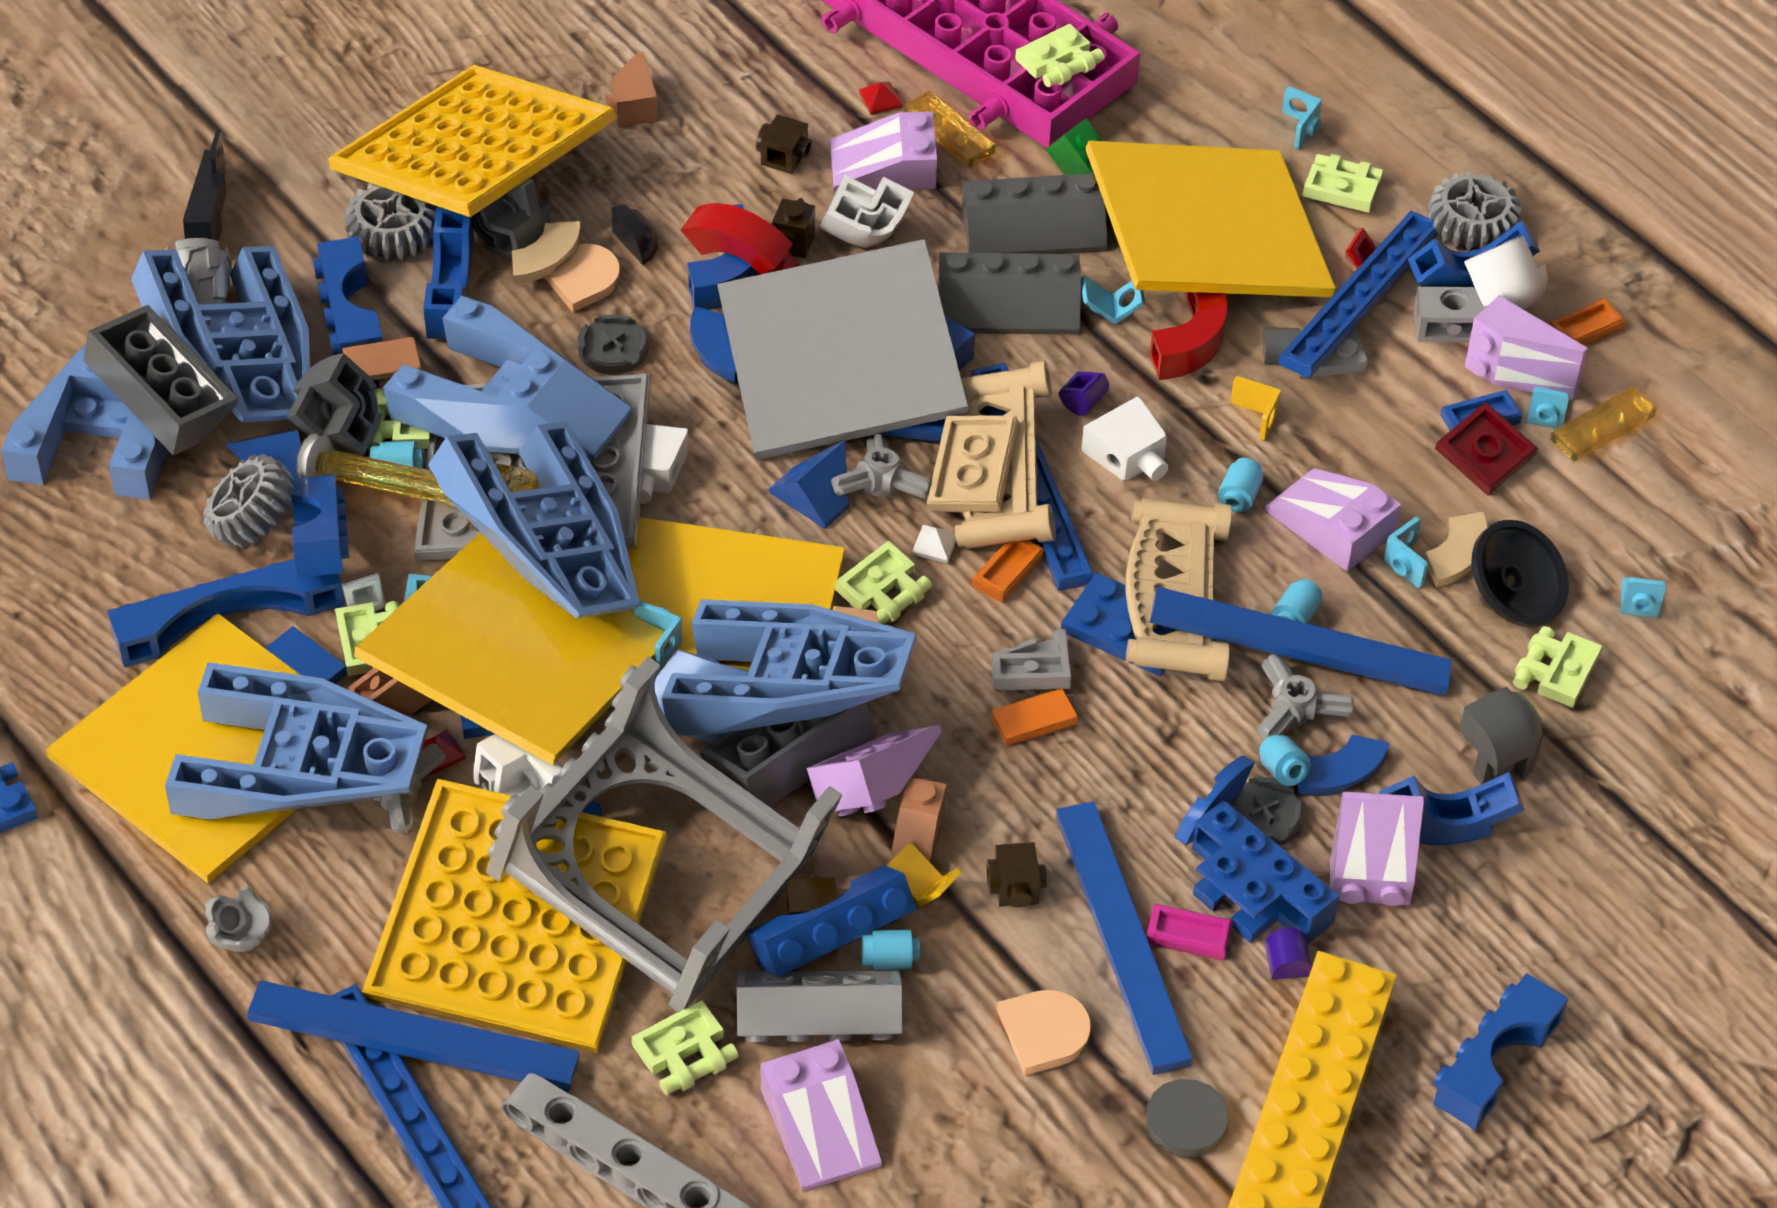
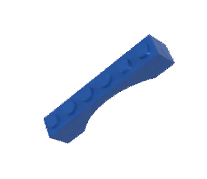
M295 559L209 583L198 584L173 593L162 594L133 604H126L107 610L112 634L123 667L125 668L161 658L175 642L189 631L207 622L217 613L225 616L248 610L271 609L311 616L343 607L345 604L342 583L338 574L297 578Z

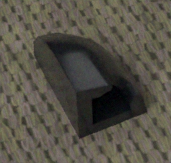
M626 204L612 207V232L636 259L644 265L653 258L658 250V238L653 226L638 209H629Z

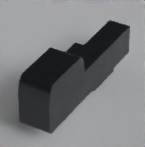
M216 129L211 150H204L183 217L185 239L207 238L219 241L222 230L221 212L226 198V170L222 130Z

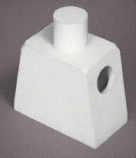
M1138 396L1083 427L1082 451L1121 480H1129L1144 472L1151 480L1156 481L1162 478L1168 470V464L1163 461L1166 450V434Z
M647 424L641 504H646L651 500L652 492L666 494L671 492L688 455V429Z

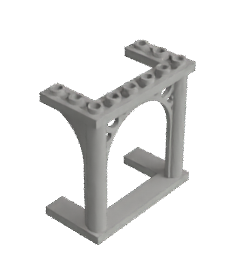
M648 656L638 668L632 665L625 672L619 682V685L623 688L612 702L615 710L604 724L605 730L600 735L594 732L585 742L581 750L583 754L577 760L571 757L566 762L558 775L560 779L553 786L548 783L541 791L530 785L521 796L513 794L506 802L501 811V814L505 817L494 832L498 838L487 853L491 859L486 873L498 882L506 874L514 878L673 995L668 1005L675 1011L680 1012L692 1003L747 937L746 932L757 925L787 889V879H795L813 858L842 794L829 785L808 810L799 829L704 761L681 740L665 718L657 700L654 683L661 665ZM626 752L633 758L635 769L632 772L625 773L617 767L615 762V755L617 753ZM645 761L649 763L648 767L654 768L657 771L650 773L644 770ZM604 765H606V769L611 775L608 779L598 777L602 775ZM649 783L678 790L699 802L781 861L727 926L716 919L694 945L688 960L599 896L585 880L578 867L573 846L576 822L591 801L610 789L627 784ZM581 795L585 800L578 801L575 797ZM558 820H562L566 825L562 830L552 828L557 825ZM542 839H554L562 844L563 850L555 854H546L539 851L535 844ZM564 863L568 867L567 873H563L558 865Z

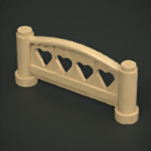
M1047 361L1031 362L1028 368L961 378L969 414L960 416H982L979 413L980 410L985 406H992L1006 411L1007 413L1003 416H1017L1019 426L1004 497L1010 499L1002 503L1000 512H962L965 521H962L961 525L955 526L958 547L965 546L966 549L1030 539H1038L1039 543L1055 541L1056 529L1051 505H1038L1035 397L1041 398L1052 395L1051 376Z
M1144 498L1141 501L1134 500L1131 522L1138 523L1140 527L1130 550L1125 587L1128 613L1136 640H1128L1126 662H1133L1135 666L1208 674L1209 680L1224 681L1229 660L1228 643L1212 642L1210 637L1181 630L1166 635H1157L1153 631L1157 624L1149 623L1155 594L1154 589L1157 586L1213 600L1214 540L1227 541L1231 523V505L1215 503L1214 507ZM1166 533L1184 544V546L1166 552L1160 551L1156 548L1160 541L1156 534ZM1164 560L1184 573L1167 579H1160L1155 575L1159 569L1155 562Z

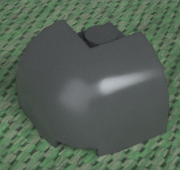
M527 179L473 215V229L486 243V250L497 255L512 258V250L526 248L535 243L543 234L545 223L550 222V204L538 201L534 181Z
M341 353L319 361L298 381L293 389L298 396L287 418L306 434L304 440L314 433L320 436L326 435L333 443L334 457L353 458L365 454L379 427L383 413L378 412L377 398L373 390L377 385L347 355Z
M1504 687L1464 707L1459 731L1478 751L1473 776L1480 784L1505 773H1511L1512 770L1522 780L1533 772L1543 739L1542 721L1535 706L1521 691L1511 692L1508 687Z

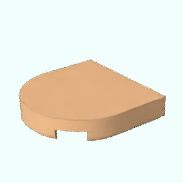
M579 244L571 259H566L555 268L554 273L544 277V279L570 310L575 312L610 295L615 290V285L619 280L620 267L617 258L608 249L595 244Z
M1041 990L997 1002V1012L1024 1076L1074 1061L1078 1058L1089 1040L1091 1026L1086 1009L1077 999L1064 992Z

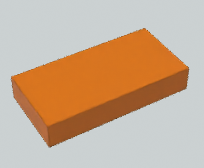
M1603 298L1551 320L1547 324L1585 346L1624 329L1626 320Z
M1029 540L1004 543L972 578V587L1003 604L1043 560L1045 549Z
M1062 688L993 709L991 713V719L1006 747L1077 725L1078 717Z

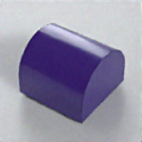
M1078 371L1059 390L1058 395L1069 411L1076 415H1085L1109 391V382L1105 373Z
M1282 928L1272 932L1265 942L1271 979L1309 977L1312 964L1305 933L1297 928Z

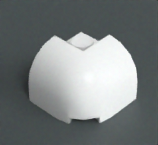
M845 175L819 228L849 244L863 248L879 245L888 239L897 228L914 192L885 177L882 178L877 189L874 190Z
M1524 236L1511 239L1498 247L1464 261L1483 306L1489 305L1500 295L1526 310L1537 303L1546 290L1548 279L1546 265L1543 264L1537 267Z
M494 734L477 743L474 783L477 785L482 784L485 790L511 796L513 794L521 796L530 785L539 791L548 783L554 786L560 779L558 775L562 767L558 762L551 765Z

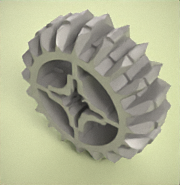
M1466 171L1464 176L1454 173L1451 179L1443 178L1441 184L1435 186L1428 204V218L1434 220L1433 226L1437 229V235L1442 236L1443 243L1452 241L1455 249L1463 246L1468 251L1472 248L1480 249L1489 245L1519 223L1522 217L1520 198L1516 197L1515 189L1508 188L1507 181L1497 182L1495 174L1491 177H1485L1482 175V172L1478 175H1472L1469 171Z
M369 183L367 191L358 189L356 197L349 198V204L345 208L344 213L345 231L348 234V238L359 236L363 254L370 253L373 260L379 256H384L386 261L391 257H398L402 261L403 255L409 254L415 257L417 249L426 250L427 244L433 242L437 206Z
M264 453L259 456L252 455L247 461L241 460L236 468H230L229 473L224 478H221L219 485L213 488L214 493L207 499L206 503L208 506L203 511L205 516L203 524L215 540L232 549L239 547L244 549L250 542L255 544L262 535H268L269 529L277 525L278 519L286 514L284 510L291 504L292 499L290 496L295 491L293 487L295 479L286 470L285 465Z

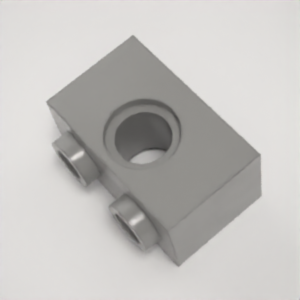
M1418 287L1414 305L1417 342H1469L1474 318L1487 307L1483 306L1476 288Z

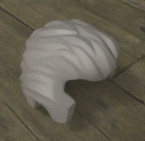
M241 887L238 890L239 896L237 899L216 895L205 904V914L209 920V924L206 926L208 940L215 947L233 952L250 951L265 940L266 935L270 932V927H272L271 912L267 903L261 901L253 889Z

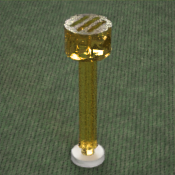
M317 433L310 434L300 447L296 464L297 478L335 475L336 481L454 505L442 491L431 470L341 452L338 449H334L333 443L328 436H320ZM495 463L511 492L539 488L536 475L531 470ZM467 519V522H468L470 528L473 529V530L476 531V532H480V531Z

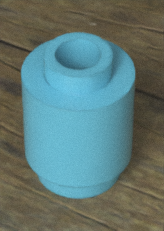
M416 441L381 442L379 446L371 447L370 468L372 475H380L382 479L417 478L419 471L425 470V451L423 448L419 449Z
M1239 458L1229 466L1217 494L1221 504L1231 505V511L1245 512L1252 507L1263 482V470L1258 462L1250 458Z
M1300 579L1290 584L1273 608L1272 615L1309 624L1321 606V589L1314 582L1307 579Z
M1271 735L1261 743L1259 748L1261 764L1279 783L1285 786H1294L1307 777L1311 767L1310 759L1292 739L1284 735Z
M872 930L871 934L862 935V967H872L873 971L912 970V962L920 961L919 937L912 938L911 930Z

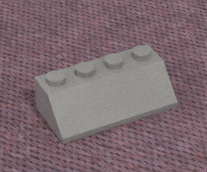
M792 970L778 978L766 971H737V1036H746V1041L766 1042L770 1040V1036L786 1035L788 1041L794 1042L811 1040V1035H828L829 1040L835 1041L839 1039V1041H846L852 1039V1034H869V1039L889 1040L893 1038V1034H902V984L899 970Z

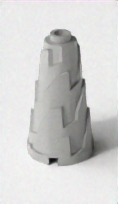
M188 238L175 242V249L178 252L198 305L227 303L230 273L232 271L230 251L226 246L224 251L220 250L219 242L212 239Z

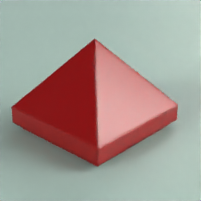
M879 82L859 89V94L870 115L902 108V103L891 82Z
M1359 228L1345 252V257L1356 269L1377 248L1364 228Z
M447 729L426 738L422 750L428 745L435 743L446 757L440 765L430 772V775L465 759L464 753Z

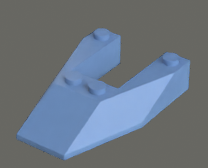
M275 246L242 247L230 273L241 303L198 305L176 249L142 251L131 277L141 306L149 305L237 396L238 402L231 412L241 422L289 420L287 415L298 396L293 389L310 369L309 327Z
M461 296L442 319L450 350L501 367L482 391L404 364L383 387L390 419L443 438L478 433L488 452L519 454L518 452L537 425L567 421L588 459L595 460L632 414V407L491 305L465 296Z
M85 344L12 423L1 449L7 478L12 481L44 485L65 431L119 438L109 463L114 495L150 500L169 451L83 361L86 349Z
M567 421L536 426L518 453L538 489L517 492L509 490L478 433L447 436L428 464L447 498L527 582L576 619L637 609L640 602L618 509Z
M701 599L691 623L697 654L714 658L717 661H749L752 664L747 676L671 673L661 698L665 718L676 734L708 736L836 714L901 689L917 640L916 633L813 604Z
M208 662L197 692L202 719L207 722L265 730L254 764L249 765L176 754L165 783L171 814L203 819L335 805L407 793L410 791L428 728L422 722L323 678Z

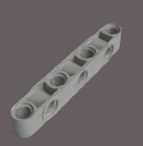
M528 1074L502 1103L501 1107L504 1114L515 1125L646 1208H692L690 1206L694 1204L705 1205L702 1208H751L690 1167L536 1074ZM561 1120H567V1121H569V1122L564 1123V1124H558V1123H556L557 1121H561ZM626 1162H635V1163H636L635 1165H632V1166H625V1165H623V1163H626Z

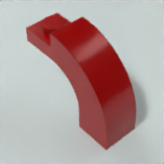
M710 203L697 206L680 230L701 255L714 252H725L735 255L750 264L760 275L800 266L789 253V249L793 245L792 242L781 231L760 216L734 205Z
M1185 292L1193 318L1180 326L1152 330L1149 355L1158 380L1181 377L1195 372L1215 357L1224 338L1227 316L1225 293Z

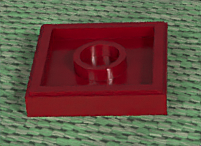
M1486 402L1442 437L1435 446V449L1487 496L1531 460L1539 449Z

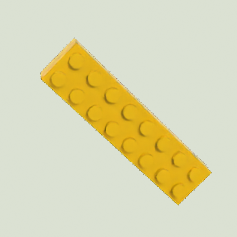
M1321 951L1317 952L1228 1208L1323 1207L1391 1002L1396 974Z

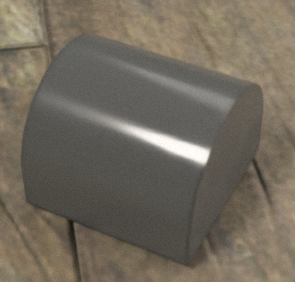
M1264 327L1262 334L1264 364H1278L1280 354L1301 332L1300 328Z

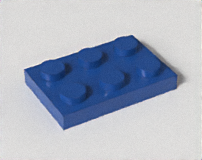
M1096 572L1062 620L1061 629L1066 630V635L1126 661L1128 640H1136L1127 608L1126 585ZM1156 625L1153 631L1157 635H1166L1177 631V629ZM1137 666L1160 677L1166 670Z

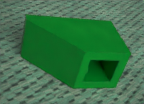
M1085 118L1045 150L1064 175L1094 173L1086 147L1088 141L1103 140L1087 118Z

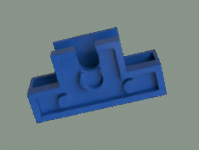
M1222 800L1196 820L1192 849L1205 861L1196 868V871L1204 878L1194 885L1193 895L1212 911L1218 908L1219 902L1225 897H1228L1237 904L1241 910L1231 917V920H1233L1232 928L1249 943L1253 942L1277 921L1286 928L1302 930L1305 933L1307 945L1334 924L1339 895L1226 801Z

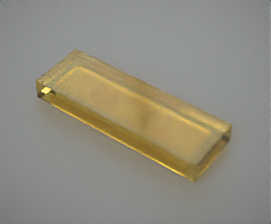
M931 90L904 104V112H933L935 140L969 168L995 154L996 144L973 127L972 124Z
M1632 386L1551 432L1550 440L1575 462L1655 417L1657 408Z

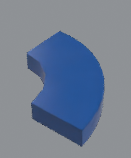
M695 306L690 320L692 347L694 346L701 358V362L709 370L724 379L735 382L737 372L724 314Z
M1352 734L1346 746L1336 753L1325 756H1308L1311 762L1310 771L1307 777L1299 783L1298 794L1312 796L1335 795L1345 792L1346 788L1357 785L1362 781L1367 782L1383 765L1390 743Z
M1244 755L1222 769L1214 777L1216 783L1205 799L1198 797L1190 807L1175 834V838L1185 845L1193 842L1196 820L1222 800L1229 803L1240 795L1255 762Z

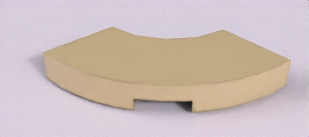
M580 221L545 223L544 232L535 243L526 248L512 250L514 284L527 283L544 278L554 273L555 268L566 259L570 260L580 242Z
M1484 512L1448 518L1447 539L1439 547L1425 552L1424 560L1428 563V571L1436 588L1454 583L1472 571L1471 559L1475 541L1481 532L1487 528Z

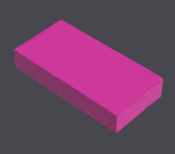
M1154 903L1146 938L1151 945L1224 960L1233 920Z

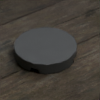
M619 314L602 315L594 318V323H591L589 326L586 323L581 328L577 337L579 357L583 363L594 371L605 374H620L635 369L645 360L649 350L645 328L637 325L635 319Z
M1250 778L1249 782L1245 783L1241 794L1228 803L1278 845H1283L1292 839L1301 827L1303 805L1300 798L1298 801V798L1294 795V790L1290 786L1282 785L1275 778Z
M1178 1079L1165 1083L1153 1092L1147 1104L1146 1128L1151 1139L1159 1147L1161 1144L1169 1149L1168 1153L1178 1157H1198L1210 1153L1224 1139L1228 1129V1107L1223 1097L1210 1085L1197 1080Z

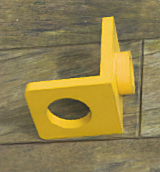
M1236 376L1233 380L1231 403L1263 413L1260 440L1265 441L1276 419L1281 390Z
M912 843L905 845L886 865L905 874L913 900L919 907L938 898L962 873V870L957 867L942 876Z

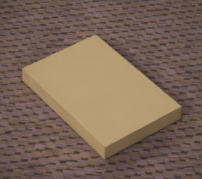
M946 416L927 500L929 511H1001L1019 426L1017 416Z

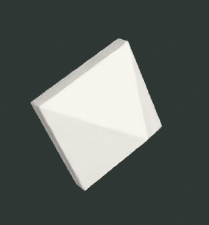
M923 525L912 555L948 564L957 542L955 532Z
M378 573L342 584L347 607L373 602L374 612L385 609L386 602Z

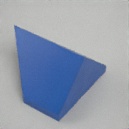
M297 429L259 435L225 444L241 460L247 461L250 456H259L263 453L268 457L271 456L285 465L286 470L291 473L294 479H298L296 464L301 443Z
M845 440L792 467L769 487V493L826 529L849 508L848 494L836 495L831 484L833 477L847 473Z

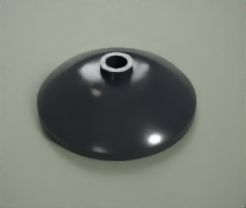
M1518 520L1498 521L1481 532L1473 547L1471 563L1475 583L1486 603L1500 617L1518 626L1538 627L1556 618L1566 604L1569 593V579L1565 563L1552 541L1534 526Z

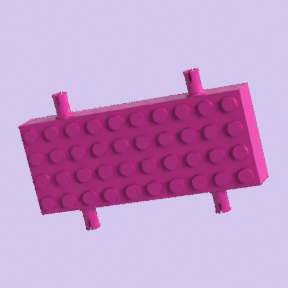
M821 0L834 8L822 16L823 26L827 31L831 29L830 33L835 34L850 21H854L979 103L981 106L969 113L970 123L974 128L978 126L979 131L984 130L990 123L1000 117L1048 148L1085 118L1089 120L1138 82L1140 52L1111 34L1118 30V22L1108 12L1102 14L1096 21L1091 22L1058 0ZM1071 24L1090 42V52L1097 48L1102 50L1104 60L1096 64L1095 69L1087 73L1079 72L1073 75L1071 80L1063 85L1055 84L1047 87L1043 82V76L1035 79L1015 60L1016 49Z

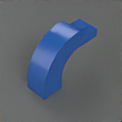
M743 204L734 205L744 209ZM729 253L709 260L687 263L688 289L693 308L696 306L712 310L722 307L717 284L760 274L746 261Z
M1520 221L1483 248L1459 252L1447 248L1434 239L1408 258L1417 283L1422 287H1475L1464 261L1498 247L1511 239L1522 236L1525 237L1532 256L1540 252V249L1530 227L1523 221Z
M1509 772L1472 789L1453 794L1431 792L1414 775L1379 791V794L1423 796L1424 804L1419 843L1426 845L1460 844L1495 834L1493 824L1525 811L1515 779Z

